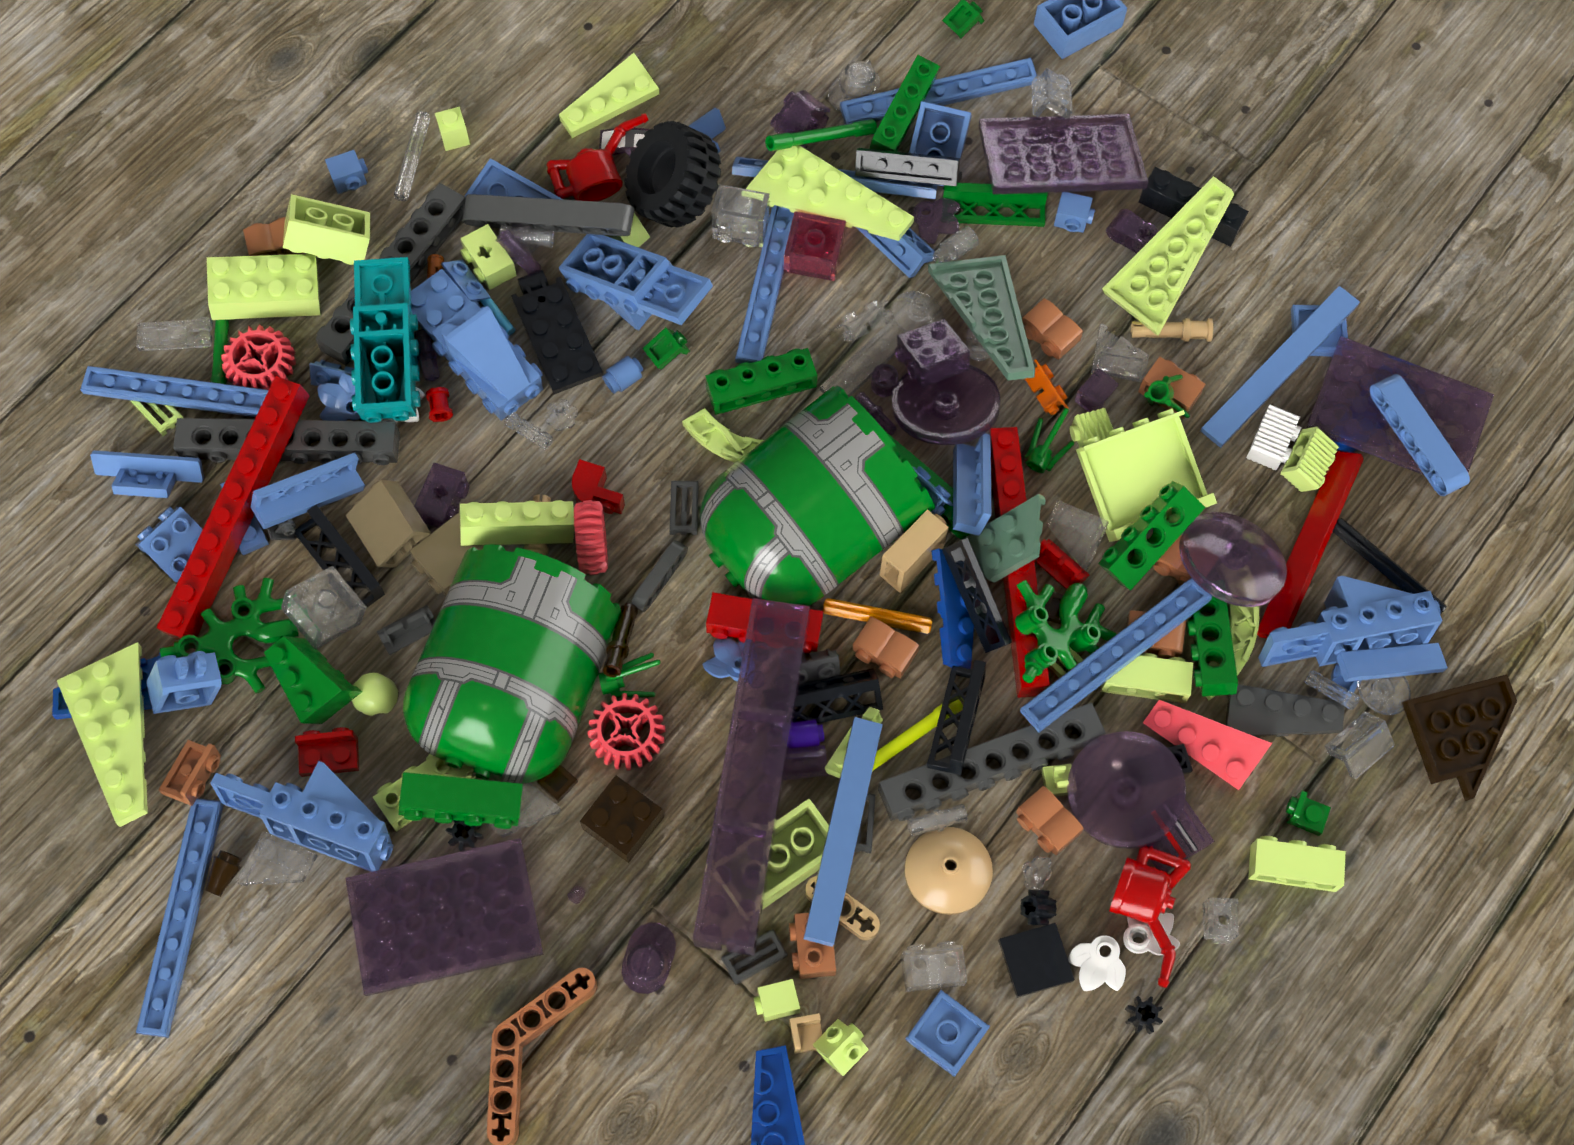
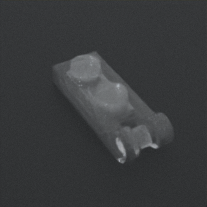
M199 317L197 320L138 323L136 347L139 351L211 347L212 336L210 331L213 329V320L209 317ZM193 332H199V334L193 336Z

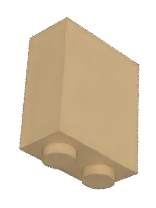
M927 509L883 554L880 576L899 593L932 561L931 551L944 548L948 532L946 521L940 515H933Z

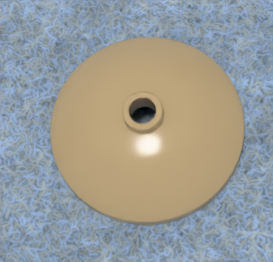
M940 827L924 833L913 843L905 861V879L911 894L922 906L940 914H960L974 908L985 897L992 882L993 868L987 849L977 837L960 828ZM951 861L955 864L956 868L948 870L945 867V863Z

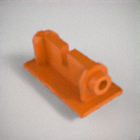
M1035 359L1034 362L1037 365L1035 367V377L1025 378L1024 380L1033 393L1043 388L1044 391L1037 395L1036 398L1045 413L1049 412L1050 415L1056 414L1059 411L1058 407L1060 405L1069 408L1064 401L1068 396L1060 385L1054 386L1051 381L1054 375L1046 363L1041 365Z

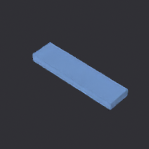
M1439 643L1340 652L1336 656L1345 682L1440 673L1448 668Z

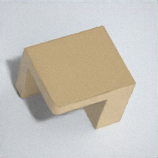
M820 1013L790 1019L789 1025L795 1054L816 1050L813 1044L822 1036Z

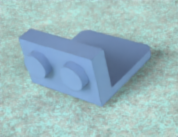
M181 506L176 507L174 510L168 507L158 516L161 521L154 528L149 525L137 535L139 541L135 544L142 552L147 553L177 583L203 530Z

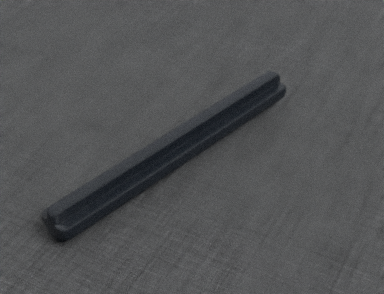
M1343 518L1337 520L1333 532L1400 589L1412 594L1429 591ZM1432 594L1434 600L1439 603L1442 614L1447 606Z

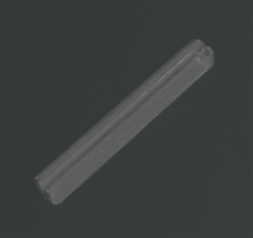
M418 111L415 115L394 190L395 199L405 202L409 198L430 122L429 113Z

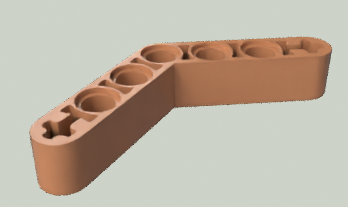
M577 968L494 1029L491 1046L487 1138L493 1145H514L518 1139L523 1047L596 993L597 981L589 969ZM578 979L588 980L587 984L589 987L585 990L582 987H578ZM568 986L575 995L573 1000L565 989ZM556 995L566 997V1002L560 1009L550 1007L551 999ZM532 1013L539 1014V1024L533 1028L526 1027L525 1020L527 1016ZM508 1031L514 1032V1042L509 1046H502L500 1044L501 1036ZM506 1062L512 1063L514 1067L513 1073L506 1078L500 1077L498 1072L500 1066ZM502 1094H510L512 1096L511 1105L504 1110L498 1109V1098ZM496 1115L501 1117L511 1116V1120L506 1118L504 1120V1127L510 1131V1135L504 1136L503 1141L496 1136V1132L502 1130V1121L496 1118Z

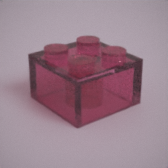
M795 211L784 253V272L835 281L845 238L846 221Z

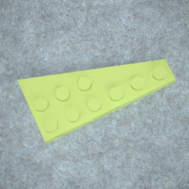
M1213 176L1102 288L1103 292L1159 336L1234 196L1232 189Z
M138 642L57 680L111 813L119 827L148 814L147 782L144 775L146 755L143 747V738H145L144 700L141 692L143 674L140 666L142 647Z

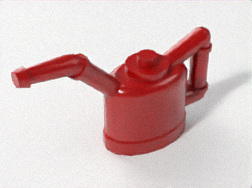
M641 114V116L622 122L615 127L604 149L585 148L578 152L573 159L548 161L547 173L550 175L555 195L562 199L573 196L574 200L598 202L617 193L622 188L623 181L617 171L612 155L627 131L649 121L647 114ZM560 170H566L570 186H564L559 173Z
M1142 846L1138 851L1136 860L1127 857L1109 911L1149 925L1163 955L1158 985L1167 988L1170 983L1169 978L1176 953L1174 950L1175 946L1171 944L1158 917L1160 913H1165L1166 907L1173 908L1176 898L1170 896L1172 889L1190 870L1191 863L1181 858L1182 856H1174L1154 849L1153 846ZM1150 859L1173 867L1174 870L1168 874L1165 871L1148 866L1147 862Z

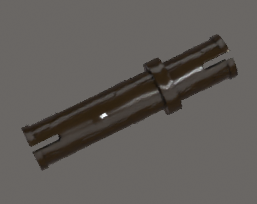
M630 603L621 605V614L615 626L612 641L608 643L606 648L607 658L603 667V673L609 677L615 678L617 675L620 676L623 661L629 654L628 644L638 614V608Z

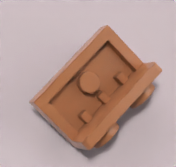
M187 740L160 786V793L193 806L196 799L200 798L204 793L209 776L219 767L221 755L215 745L208 744L203 746Z

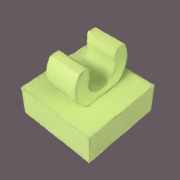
M1071 763L1042 768L1044 786L1055 796L1076 793Z

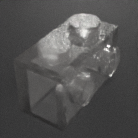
M954 941L937 943L936 948L926 949L924 944L911 945L907 947V951L902 952L901 960L905 992L965 986L968 981L963 945H955Z

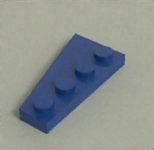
M938 548L931 552L932 560L937 561L938 573L934 574L935 586H939L941 601L937 602V610L943 619V627L939 628L943 664L951 668L952 666L971 669L974 625L943 551Z
M786 1045L756 1051L751 1145H805Z

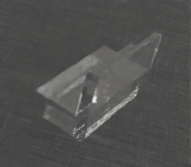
M1364 712L1329 741L1325 748L1329 755L1345 763L1350 777L1357 779L1389 752L1395 744L1386 721Z

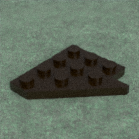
M1507 674L1402 702L1431 785L1457 778L1464 800L1468 801L1475 798L1517 703Z

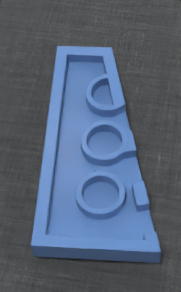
M491 158L465 194V198L466 195L477 194L563 200Z

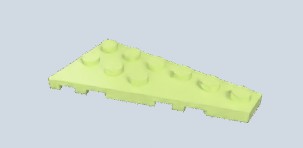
M800 145L777 150L742 193V199L751 201L754 199L764 202L766 206H780L789 209L792 213L826 222L830 220L843 223V226L848 228L853 226L868 230L871 234L897 241L901 239L914 223V216Z

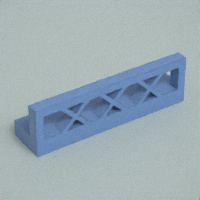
M856 227L909 278L915 277L924 263L935 261L938 256L911 228L897 241L871 234L868 230Z
M982 433L975 447L957 442L953 449V530L977 536L981 534L992 515L990 434Z
M355 453L349 454L253 491L250 507L263 530L305 514L314 505L320 508L363 491L365 484L356 471L359 460Z

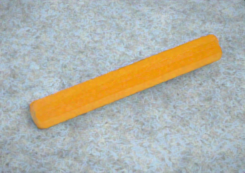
M826 598L823 604V611L826 615L868 622L870 617H873L889 627L926 634L931 632L933 623L930 617Z

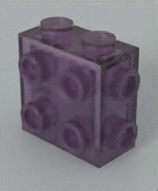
M945 318L897 335L896 357L900 363L903 362L910 377L916 379L922 388L969 370L970 350Z

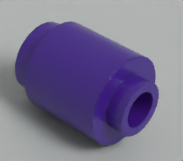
M816 719L789 723V726L782 727L785 750L792 749L793 752L820 748L819 742H824L822 724L817 725Z

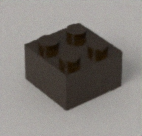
M615 775L582 817L580 824L585 832L629 863L662 821L664 814L660 806Z

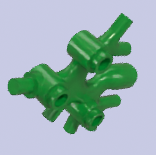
M263 578L259 595L255 600H250L246 597L244 585L233 587L235 601L231 606L233 617L231 621L223 622L219 620L211 608L204 610L201 616L207 623L209 631L198 638L194 635L183 636L179 641L174 642V646L160 648L161 657L174 655L176 658L186 657L189 655L186 651L190 648L196 649L195 652L204 651L205 654L215 652L219 672L221 673L222 670L230 671L226 675L220 674L221 684H230L236 679V676L244 678L254 692L258 694L266 687L257 676V671L261 668L271 667L266 656L253 659L239 658L233 651V642L241 636H248L256 641L268 644L276 643L283 636L299 637L296 620L290 621L288 618L268 623L260 621L262 613L293 608L291 597L273 599L271 592L274 580L270 578ZM243 611L248 612L246 616L239 615Z
M1027 580L1016 585L1024 597L1027 607L1025 611L1016 616V627L1022 634H1035L1038 640L1037 647L1025 655L1026 671L1022 676L1025 682L1032 683L1036 676L1041 675L1044 669L1056 662L1058 656L1067 670L1078 665L1071 654L1070 648L1077 653L1086 650L1091 655L1100 648L1096 645L1100 638L1109 641L1116 636V632L1104 628L1099 622L1105 611V607L1100 603L1095 604L1085 623L1080 622L1078 619V613L1088 598L1087 588L1083 584L1074 583L1070 585L1062 596L1059 604V616L1061 619V627L1059 629H1054L1047 623L1048 612L1045 609V605L1054 592V587L1050 584H1045L1039 595H1036Z

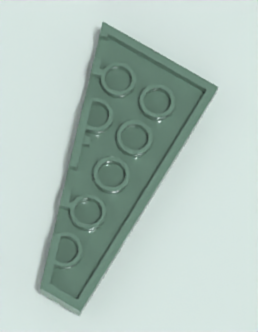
M1006 255L928 264L929 274L1007 380L1034 378L1035 368Z

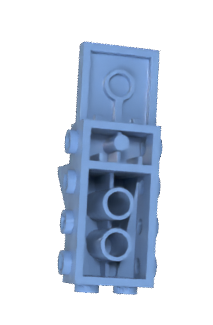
M587 234L559 266V270L566 279V285L570 290L575 293L587 294L593 300L600 299L604 301L636 330H640L652 314L682 325L713 287L710 279L672 266L666 257L605 235Z
M443 269L411 290V312L417 315L418 324L434 341L432 343L434 350L439 356L442 357L444 355L449 361L448 364L453 372L465 379L466 386L474 395L478 394L484 407L489 413H494L502 421L507 416L515 413L527 401L535 398L543 390L541 379L543 374L536 364H529L525 359L524 351L518 344L513 346L508 340L507 332L498 324L489 306L480 308L474 301L471 302Z
M1339 576L1336 578L1324 602L1326 609L1320 613L1316 623L1306 622L1296 628L1287 629L1286 627H1280L1273 630L1269 634L1258 658L1261 666L1265 667L1316 657L1320 667L1338 663L1336 656L1340 652L1428 644L1442 622L1440 605L1434 600L1431 591L1412 594L1346 576Z
M318 761L303 792L301 788L294 784L286 783V785H282L275 782L270 791L265 786L254 783L253 786L245 784L241 778L229 773L226 776L215 773L210 782L223 805L261 818L269 833L276 837L376 874L383 861H387L392 854L393 844L385 822L380 821L323 762Z

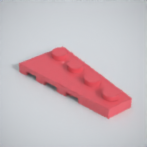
M1158 700L1143 721L1144 725L1174 746L1184 744L1187 754L1237 790L1241 788L1272 745L1268 741L1162 700Z

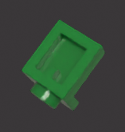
M960 0L942 21L962 39L977 22L980 24L984 22L980 15L983 11L974 1L969 4L966 0Z
M666 327L643 347V350L655 366L661 370L680 353L687 355L690 352L685 345L688 341L684 335L678 330L674 332Z
M1301 790L1295 797L1291 796L1285 812L1289 813L1286 823L1320 836L1323 833L1331 807L1307 798V792Z

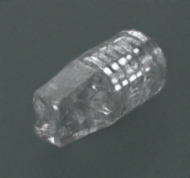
M965 226L962 230H959L956 234L940 243V248L933 254V261L941 263L958 260L967 252L979 246V239L976 233L969 226Z

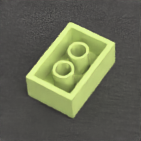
M291 194L284 224L283 248L295 253L313 254L322 259L340 260L349 265H354V260H365L370 240V212Z

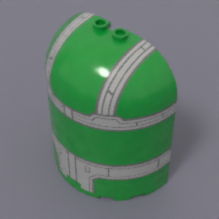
M836 385L735 462L711 483L701 504L700 524L704 539L712 551L709 557L718 568L723 565L729 571L725 576L734 588L739 585L751 599L804 608L828 594L905 533L927 509L930 512L934 510L935 505L927 489L924 486L922 487L917 479L918 475L906 458L899 459L901 455L895 447L896 444L884 429L853 396L848 397L844 389Z
M485 544L482 550H478L475 547L468 549L462 558L405 691L403 713L411 736L421 748L429 754L444 760L447 766L460 770L463 765L469 766L474 769L472 774L483 780L491 778L500 782L524 784L534 782L549 775L563 762L570 750L598 678V673H600L605 660L607 645L612 641L615 626L621 614L619 604L610 601L611 594L602 585L587 582L584 579L586 574L546 555L516 547L514 552L505 551L503 546L497 544Z

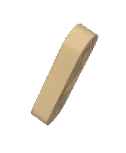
M817 876L810 878L806 884L805 893L810 902H812L814 892L812 886L816 884ZM845 892L844 900L850 904L851 911L845 916L840 915L839 924L861 940L873 939L878 934L880 928L879 918ZM856 909L861 911L858 914L859 919L864 922L868 919L872 920L871 927L874 929L872 932L868 929L862 932L860 930L861 924L855 919L853 924L848 922L853 918Z

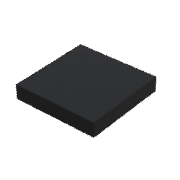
M1056 923L998 940L1017 998L1074 982L1075 979Z

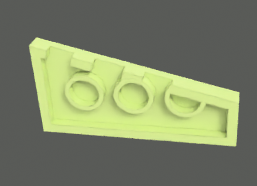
M633 53L559 114V118L570 136L574 138L659 95V88L635 53Z

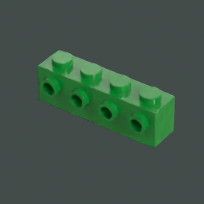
M805 348L801 350L792 349L786 354L779 356H766L761 361L753 363L744 362L738 364L735 368L727 370L718 369L709 375H705V380L714 414L717 415L816 388L818 375L809 349Z
M403 772L398 815H402L405 819L412 821L422 820L423 817L434 818V821L438 823H451L452 820L464 821V824L469 826H481L482 823L494 824L496 828L510 829L512 826H518L523 784Z

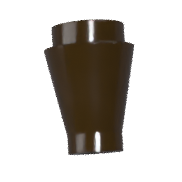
M220 850L218 856H214L205 890L221 897L224 890L242 868L239 866L242 859Z

